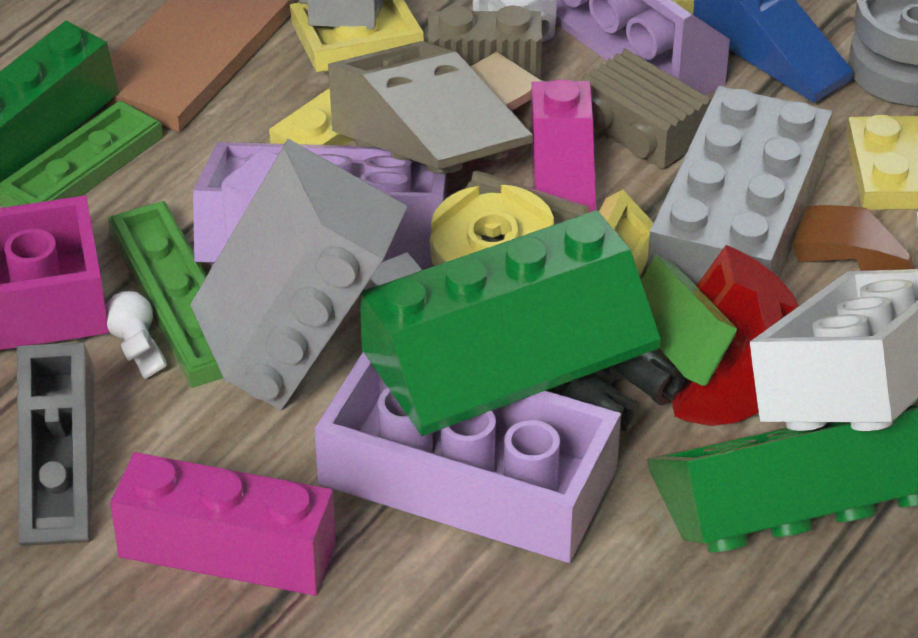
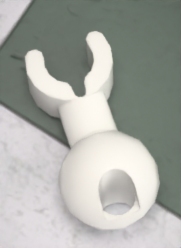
M124 291L114 294L105 305L108 330L115 337L124 340L121 343V347L128 361L134 358L143 378L147 379L167 366L163 354L148 332L153 320L152 307L149 301L138 292Z

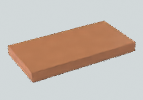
M167 0L111 55L119 94L104 106L109 108L121 100L161 122L163 127L180 132L291 15L290 4H294V0Z

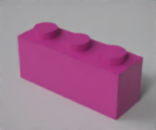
M134 452L110 501L118 557L317 596L336 546L333 489Z

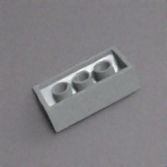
M288 138L190 304L224 380L243 389L252 397L263 400L282 410L383 261L408 206Z

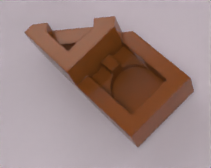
M839 205L806 206L792 242L798 262L857 259L860 271L915 269L909 252L867 208Z

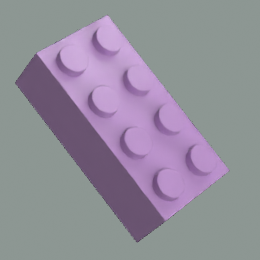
M362 353L314 428L318 484L570 563L617 470L621 413L543 391L421 436L366 355Z

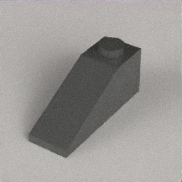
M84 342L17 346L20 546L90 542L95 433L94 366Z

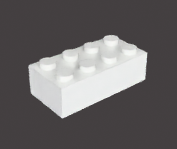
M918 269L847 271L750 341L760 422H786L787 429L796 431L820 428L826 425L827 422H850L851 428L854 430L873 431L891 426L893 421L904 410L915 404L916 399H918Z

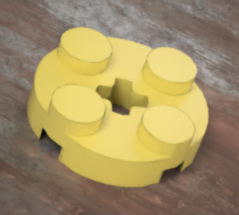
M500 185V193L480 194V186L460 190L446 198L433 213L430 236L432 264L436 266L554 225V217L551 209L540 197L517 186ZM501 234L505 235L504 240L498 242L483 241L481 237L484 235L494 238Z

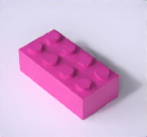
M87 196L0 208V350L109 333Z

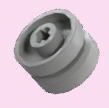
M857 0L854 18L855 30L848 65L853 70V79L865 91L883 100L918 106V0Z

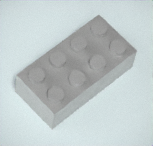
M718 85L650 230L647 269L656 254L673 262L697 285L724 246L728 245L758 260L780 278L806 206H809L825 167L833 111L813 107L803 102H791L755 94L745 89H732Z

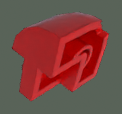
M725 245L696 286L737 328V333L710 381L705 386H702L685 378L680 392L671 400L674 417L707 426L733 424L759 413L750 341L799 307L793 293L777 275L758 260ZM667 357V361H668L669 363H671L672 365H674V364L670 361V359Z

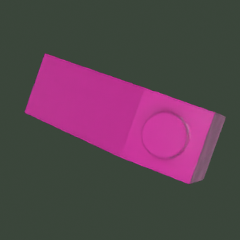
M565 79L531 82L530 132L533 135V143H530L533 189L586 205L589 208V212L595 211L594 137L590 81H570Z

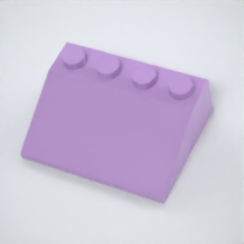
M216 143L193 189L194 262H211L212 267L227 242L221 182L261 148L278 155L284 144ZM299 144L408 206L383 261L408 252L422 270L434 266L430 256L431 221L437 207L447 198L448 173L430 172L426 169V165L413 160L394 159L389 151L378 147Z

